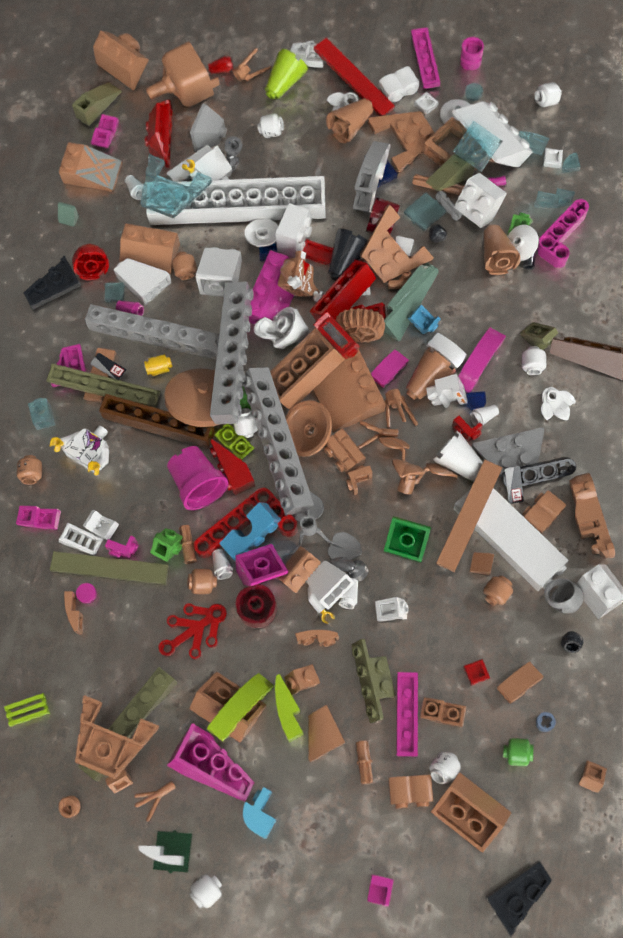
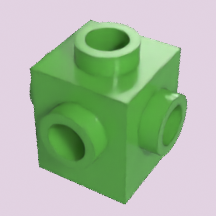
M165 528L154 536L150 553L165 561H169L181 551L182 544L180 543L183 536L177 534L174 530Z

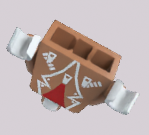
M296 251L294 258L284 260L283 266L280 268L281 274L278 286L296 297L314 296V301L318 302L325 292H319L318 288L314 285V268L305 262L306 253Z

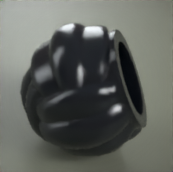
M434 224L430 227L429 237L432 242H443L447 238L448 232L441 225Z
M574 631L567 632L561 639V646L569 653L578 652L584 644L583 637Z

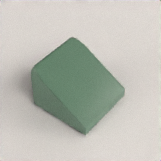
M59 202V223L75 226L79 217L76 207Z

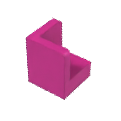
M372 875L367 901L389 907L394 879Z

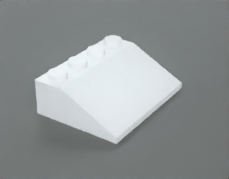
M482 101L453 111L456 118L494 162L519 168L533 152L529 148L530 144L525 139L519 137V131L508 124L509 120L497 112L498 108L492 102Z

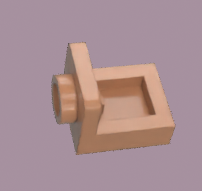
M364 465L358 466L354 471L348 472L346 484L348 490H352L354 495L358 494L357 483L372 479L370 465L366 467Z
M313 664L292 670L284 677L285 684L291 695L320 684Z

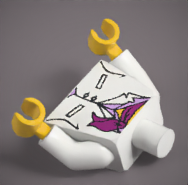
M100 425L93 433L84 428L63 438L53 437L50 441L49 446L55 445V452H59L63 448L62 450L66 456L88 469L87 472L91 471L96 476L99 475V470L109 463V446L103 440L108 431Z

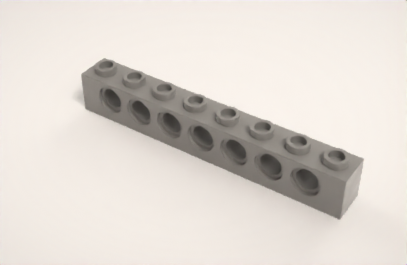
M247 282L225 283L210 417L215 424H238V416H241L240 399L243 398L242 382L245 381L243 369L247 363L245 350L248 348L247 332H250L249 316L252 315L250 303L254 298L253 289H250Z
M90 304L85 318L89 330L217 359L219 334Z
M269 367L249 368L245 372V381L242 382V385L245 388L247 401L250 404L252 416L258 428V435L264 447L263 450L269 463V470L274 478L281 507L285 515L305 513L314 503Z

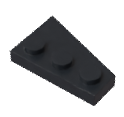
M65 255L55 267L52 266L48 270L49 272L43 278H39L23 292L32 310L81 286Z
M536 861L486 896L487 901L510 937L515 933V929L520 922L526 918L533 904L539 900L552 882L540 861Z

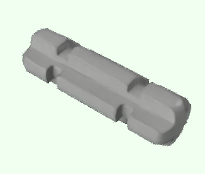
M443 190L439 191L436 194L438 202H442L441 205L449 214H452L451 217L455 221L460 219L462 213L454 208L455 204L449 197H446L447 194Z

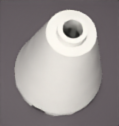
M456 431L453 434V438H449L438 451L433 461L474 482L483 462L462 434Z

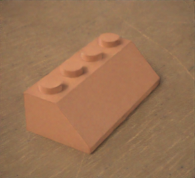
M317 328L310 332L270 371L280 403L289 410L300 403L345 360Z

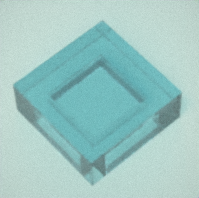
M106 283L105 301H124V283Z

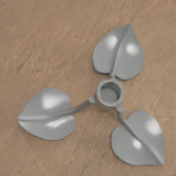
M312 492L310 494L314 505L305 513L292 514L295 520L300 522L302 529L298 545L296 546L291 540H283L274 547L285 565L297 549L302 546L304 535L312 536L318 533L331 545L328 548V555L331 559L347 557L348 560H353L362 554L360 543L352 535L339 532L330 541L320 531L315 519L322 515L324 505L322 500Z

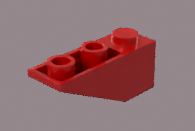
M210 440L212 445L209 448L213 458H218L219 464H217V467L222 474H225L228 480V491L232 490L234 495H237L255 487L254 479L247 464L215 440Z

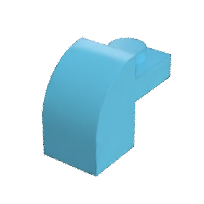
M263 787L262 791L258 789L252 801L255 803L253 806L245 802L243 818L251 831L266 839L276 819L262 812L272 794L270 790Z

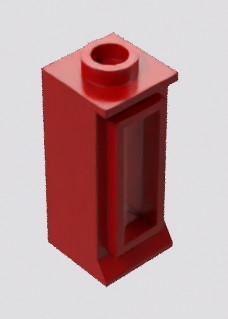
M327 311L313 324L345 359L353 358L358 353L359 344Z

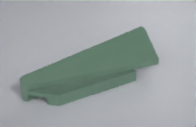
M428 262L425 266L420 265L387 305V314L389 316L384 320V332L397 341L401 340L410 324L409 316L421 305L439 272L436 267Z

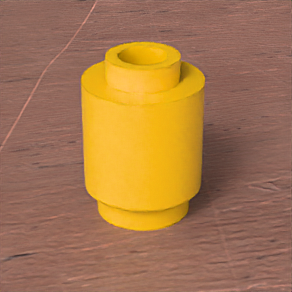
M165 354L151 357L144 361L147 375L156 376L170 372L169 368H172L171 359L166 357Z

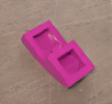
M102 114L99 126L94 130L91 145L108 149L120 120L116 117Z
M394 349L373 370L371 375L374 381L384 388L408 364L409 360Z
M19 506L16 524L25 527L58 530L61 511L58 509H40L37 506Z

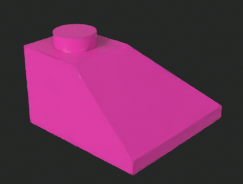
M272 544L235 556L236 572L243 585L253 586L288 574L287 568Z

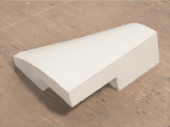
M314 41L292 45L290 51L296 54L294 58L298 61L302 59L307 67L323 68L325 61L314 51V46L317 45Z

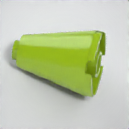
M281 49L278 52L265 87L266 95L273 100L279 99L308 70L305 62L302 59L298 61L294 58L296 54L289 50Z

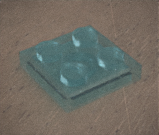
M473 121L453 152L482 172L503 141Z

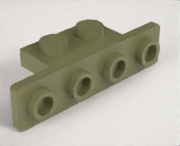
M360 639L352 644V655L357 667L356 672L361 684L366 714L369 722L375 723L384 718L380 699L392 698L396 694L387 657L369 658L365 639Z

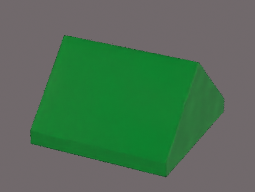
M393 516L384 551L422 562L431 527Z

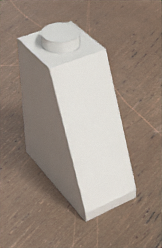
M128 258L118 263L114 269L117 279L144 305L172 283L168 272Z

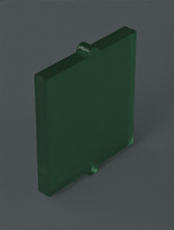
M176 830L173 832L157 831L156 846L164 847L163 856H184V866L154 860L153 870H163L169 873H173V871L188 873L192 834L177 833Z

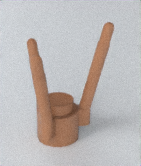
M254 48L244 61L233 69V74L239 81L244 79L247 82L252 77L272 68L268 66L249 74L250 68L246 63L258 51L257 48Z
M392 389L386 392L387 400L384 402L387 428L391 427L390 406L393 409L397 408L402 421L406 422L401 405L405 408L414 425L417 426L418 422L405 402L404 396H401L399 389Z

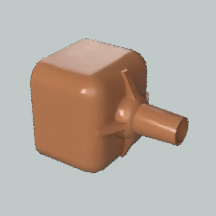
M188 41L163 55L162 80L146 88V91L151 100L169 92L176 95L185 107H191L213 96V88L220 85L218 77L210 80L205 66Z

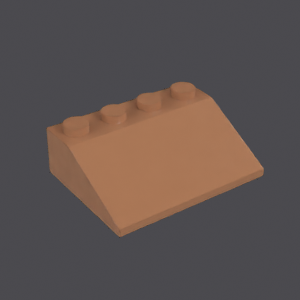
M359 348L357 349L358 353L353 358L345 359L313 389L318 402L325 406L330 413L333 433L385 412V402Z

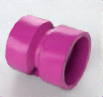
M469 37L463 41L460 65L464 69L472 71L480 67L484 49L481 39Z

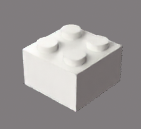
M478 173L468 178L454 208L482 228L492 222L507 193L481 173Z
M288 204L275 233L278 252L295 257L296 251H303L306 237L309 238L312 232L308 209Z

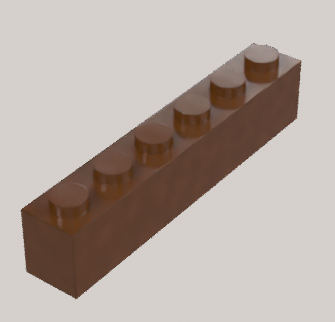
M105 394L99 409L105 420L206 449L210 448V440L213 439L215 434L213 426L197 427L188 425L174 418L168 411Z

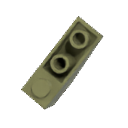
M108 82L83 93L72 104L76 118L90 126L121 94L122 90Z
M465 151L454 154L426 180V183L432 186L433 189L440 191L472 177L477 158Z

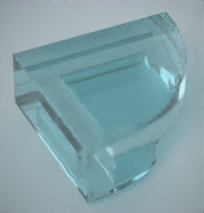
M577 152L570 154L566 158L562 166V173L580 170L581 166Z

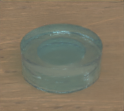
M471 83L466 87L465 95L469 100L477 101L482 97L483 88L480 84Z

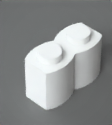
M404 67L393 74L379 80V88L391 102H398L403 96L416 93L419 89V81L410 67Z

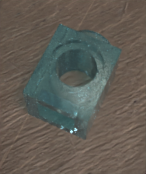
M47 398L35 399L33 402L28 403L32 423L37 430L55 425L52 408ZM45 410L43 414L38 415L40 411Z

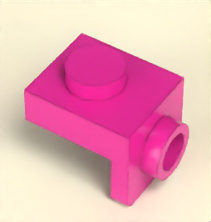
M130 536L126 546L108 539L105 547L113 557L120 558L122 556L130 559L131 555L136 553L138 544L136 538Z

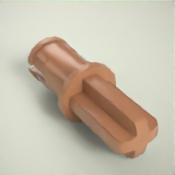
M182 525L179 527V533L183 536L181 544L184 563L193 564L197 562L191 529L189 525Z
M358 741L355 743L358 757L356 764L359 765L361 783L370 784L373 782L371 769L373 760L370 759L369 741Z

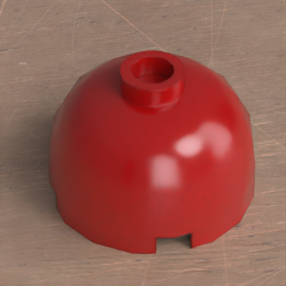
M84 244L73 254V270L81 279L97 280L100 278L99 275L107 273L109 260L104 250L99 246Z

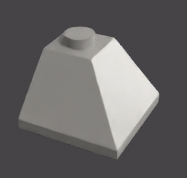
M203 103L190 131L195 153L206 145H209L211 148L220 144L222 137L224 138L227 132L224 119Z

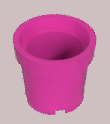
M190 446L182 449V454L179 456L176 454L172 456L167 464V468L180 491V499L184 507L188 510H198L218 500L226 491L228 480L221 471L215 469L197 446Z

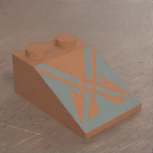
M68 142L59 174L64 184L113 192L122 161L86 145Z

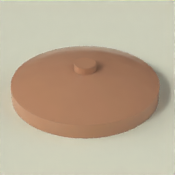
M204 368L191 369L177 374L169 381L165 389V405L174 418L185 424L197 427L219 425L215 424L210 417L215 370Z

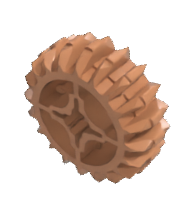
M351 308L349 311L344 310V312L339 313L336 321L356 342H374L376 339H380L385 331L383 315L373 312V310ZM336 329V334H338V337L342 338L343 340H346L342 336V334Z

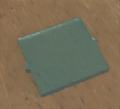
M425 193L408 207L404 214L412 220L413 224L416 223L425 231L442 217L447 210L438 203V200H434Z

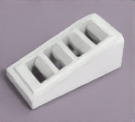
M67 523L59 539V543L91 556L96 555L103 541L102 538L70 523ZM70 532H74L71 540L67 539ZM77 535H82L78 544L75 543ZM87 537L89 539L85 547L81 546L83 540ZM92 540L96 541L92 550L88 549Z

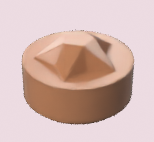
M73 795L66 796L59 802V812L65 818L74 817L80 811V802Z

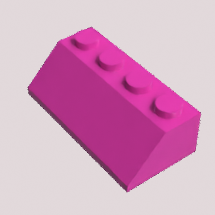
M270 250L253 287L254 298L250 303L252 315L249 316L251 324L255 325L264 317L273 321V317L280 310L290 306L294 295L278 286L281 274L280 268L283 266L284 260L290 259L288 256Z

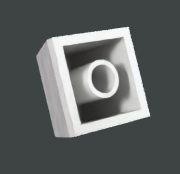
M217 247L204 249L196 273L200 294L224 297L225 283L238 282L242 263L240 251L235 249L224 250Z
M597 565L585 573L576 583L583 592V600L597 619H600L623 603V586L607 565Z

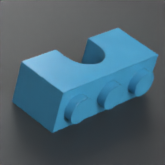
M259 502L246 515L252 523V531L248 536H245L241 530H232L220 542V545L233 560H236V555L251 551L255 546L261 545L265 541L264 537L278 528V523L281 519L267 503Z

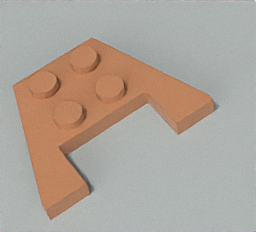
M421 111L368 118V124L374 134L391 128L405 152L391 158V163L398 174L403 171L405 166L410 165L419 154L423 153L424 143L434 134Z
M391 205L385 207L381 219L378 220L373 234L370 235L360 254V257L384 283L402 275L404 271H410L433 259V256L424 246H421L408 257L387 232L400 218Z
M84 695L75 763L116 779L157 732L160 726L141 719L133 738H127L94 724L103 703Z

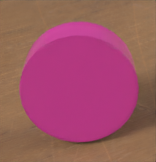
M83 583L77 588L76 596L80 602L89 604L96 599L97 591L92 584Z

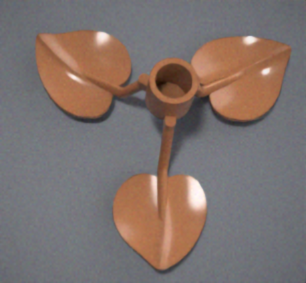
M395 437L378 438V441L383 445L399 449L402 452V460H392L393 467L401 478L397 489L399 492L411 495L415 484H419L422 476L428 471L433 474L452 476L458 479V476L453 471L437 463H426V467L422 469L418 465L405 461V449L410 448L407 442Z

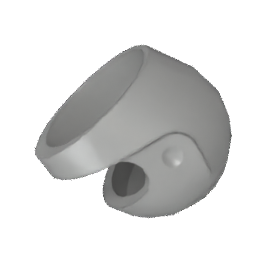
M555 579L545 587L544 595L547 603L558 612L574 613L583 603L582 590L577 584L568 579ZM554 586H559V587L554 591V593L552 594V597H551V599H550V591H551V589H552Z

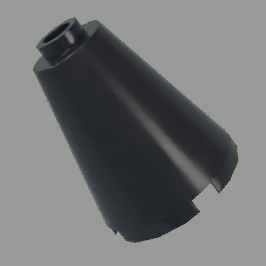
M339 228L336 232L328 270L330 278L334 281H337L354 260L359 261L361 259L360 254L368 241L359 234L358 236L352 235L353 231Z

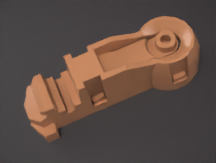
M590 473L575 476L569 480V484L576 504L575 521L581 539L593 537L594 541L596 540L595 545L591 547L592 554H599L605 559L615 557V548L606 526Z

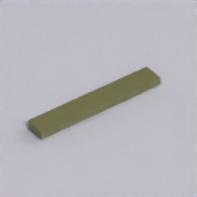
M53 363L46 380L48 383L103 397H105V394H109L157 408L161 394L159 390Z
M53 551L50 571L166 585L169 565Z

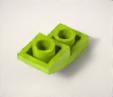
M230 424L223 426L214 435L228 451L241 460L255 449L244 436L236 434L235 429Z

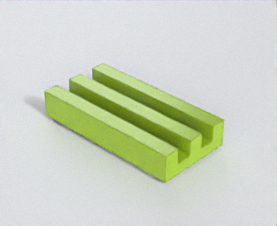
M44 693L4 706L10 727L50 713ZM42 700V702L11 712V710ZM44 707V710L13 720L15 716Z

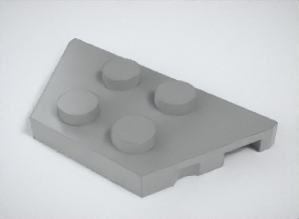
M544 427L472 444V448L478 451L483 460L503 467L499 475L501 477L505 468L538 463Z

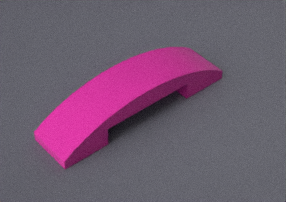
M491 327L481 338L458 376L464 385L465 393L470 395L484 369L506 338L504 334Z

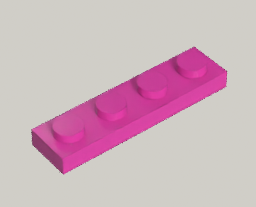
M428 28L411 30V38L423 89L440 87V78Z
M397 672L396 757H418V673Z

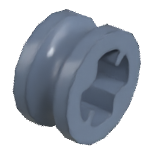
M543 712L536 718V726L542 732H548L555 727V717L549 712ZM542 717L550 719L551 722H549L548 728H546V725H541Z

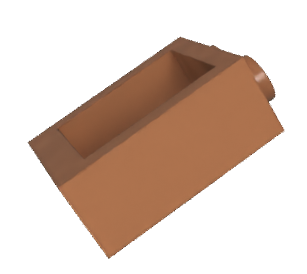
M453 117L424 143L423 153L439 166H442L451 157L449 153L438 146L450 133L467 144L459 152L465 151L470 154L477 147L475 138L460 121Z

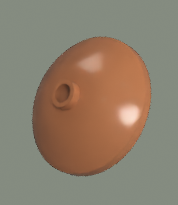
M302 401L292 407L285 416L298 456L308 457L314 455L326 445L332 430V420L325 406L316 401Z

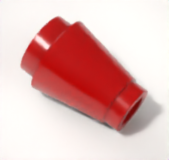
M226 55L208 64L210 74L229 73L230 70L234 69L231 56L226 57Z

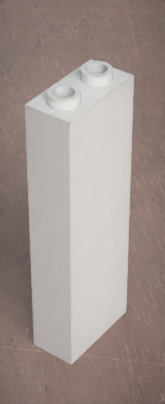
M493 488L474 530L537 591L542 587L545 589L547 584L553 581L552 578L556 574L560 576L567 569L565 565L569 560ZM470 490L455 503L454 510L458 514Z

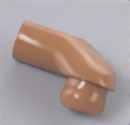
M404 271L398 280H388V289H401L412 273Z

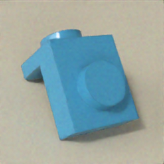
M419 305L408 318L422 334L432 333L438 327L437 323L441 319L439 316L433 317L422 305Z

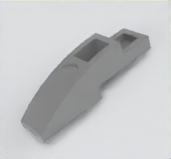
M373 141L355 184L354 190L357 192L353 204L354 210L371 213L379 179L382 180L391 144Z

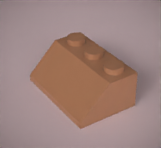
M100 30L93 46L96 64L130 89L135 90L149 59L112 33Z
M126 223L121 236L119 263L128 258L171 274L173 270L172 260L176 257L180 246L178 234L176 232Z
M216 672L196 692L189 709L211 723L219 711L241 687ZM259 700L240 720L229 736L240 743L250 732L267 704Z
M460 772L431 811L432 814L482 853L501 831L512 813Z

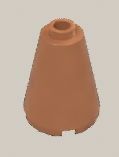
M361 99L331 111L326 116V123L328 129L333 130L334 134L332 135L334 138L342 143L351 141L373 113L372 103L369 100Z
M499 225L488 226L484 230V266L491 275H504L508 273L507 270L517 268L521 260L518 250Z
M429 347L423 353L406 386L408 390L406 394L413 400L416 398L420 400L426 396V388L434 386V380L456 373L455 368L453 370L449 368L451 363L435 350L431 353V348Z

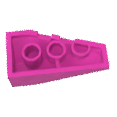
M192 723L175 748L167 766L186 777L245 802L255 782L238 764H235L230 759L225 749L220 748L210 733Z

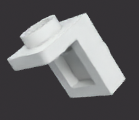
M92 510L83 526L92 534L105 540H110L119 524Z

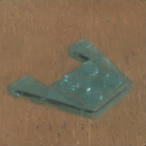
M149 154L141 206L174 219L212 183V177L197 172L189 187L158 176L165 164L164 160Z

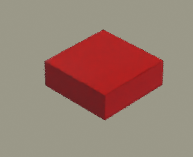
M483 659L463 666L471 686L490 679Z

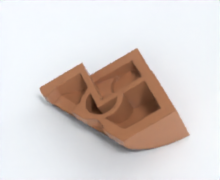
M327 705L308 716V759L310 762L345 744Z

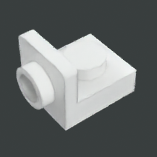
M394 597L375 601L377 621L407 619L408 605L404 599Z

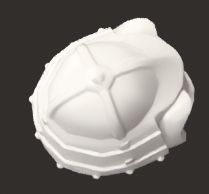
M292 307L280 310L273 317V321L264 317L254 326V333L257 336L272 340L274 347L285 349V347L291 344L300 343L309 332L302 316L297 309Z

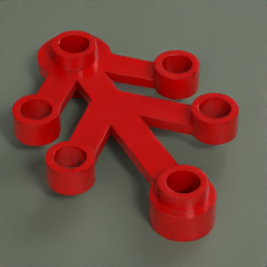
M191 603L186 604L183 607L184 613L187 616H193L194 614L205 616L200 621L170 615L167 618V624L171 628L181 626L188 627V629L173 640L166 639L161 641L158 646L159 652L165 657H170L174 654L176 647L194 635L189 655L193 660H198L202 655L200 647L204 627L210 623V633L205 642L209 648H215L218 645L217 632L219 623L223 622L227 616V611L221 604H213L209 608L194 606ZM188 607H193L191 613L186 612ZM215 611L221 612L219 617H214ZM175 618L177 622L173 625L170 624V620ZM211 638L215 639V643L213 645L208 644V641ZM166 646H171L169 652L164 651ZM194 650L199 651V654L196 657L192 656V652Z

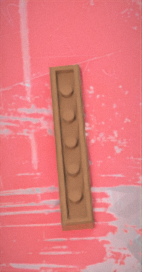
M484 460L437 560V565L455 572L503 467Z

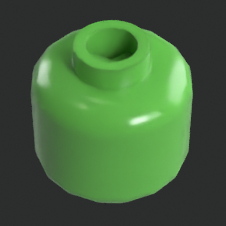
M510 738L508 745L503 746V758H507L508 764L512 766H528L530 761H533V745L530 744L528 739Z

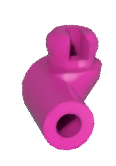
M505 176L487 178L497 186L507 184Z

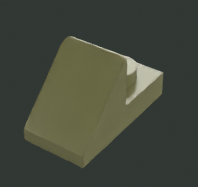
M532 322L520 332V335L531 346H537L542 350L552 343L553 337L558 334L556 327Z

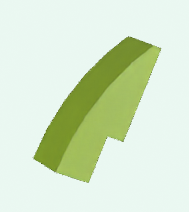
M278 674L276 675L275 682L277 711L282 728L290 743L304 735L294 717L300 713V709L281 675Z

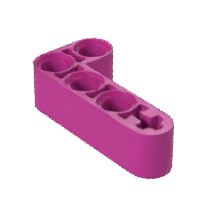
M578 199L574 201L539 239L538 255L556 268H562L567 263L570 251L562 243L586 218L589 204L586 200Z

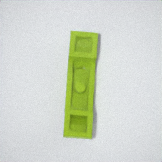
M259 673L253 676L224 705L207 729L223 742L253 706L272 690L274 684Z

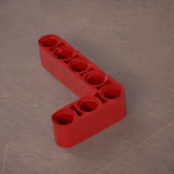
M259 488L198 537L194 542V549L200 558L206 559L212 556V552L222 547L220 542L232 530L242 531L251 524L244 511L247 508L253 509L261 502L259 498L262 496L269 497L264 503H267L272 510L281 511L280 515H278L281 521L278 523L277 529L284 537L291 538L297 534V521L292 515H285L280 501L269 489ZM232 520L239 521L236 526L229 525ZM289 523L294 526L291 530H285L283 528L286 524ZM217 532L224 533L220 539L214 538V535ZM203 544L208 545V549H207V550H205V551H200V550H199V547H200L201 545H203Z

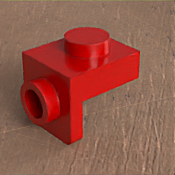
M458 415L453 420L452 430L454 433L456 431L461 433L468 442L471 439H477L482 434L483 425L480 422L471 428Z

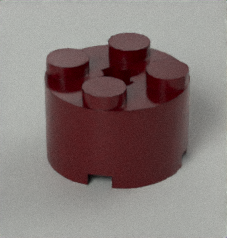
M376 197L365 232L373 234L377 226L376 224L381 219L387 205H391L397 214L400 205ZM394 224L387 230L390 235Z
M261 584L243 588L237 595L235 602L236 610L240 620L246 626L265 628L274 620L277 613V604L273 593L268 587ZM259 603L260 608L254 610L253 605L256 606Z

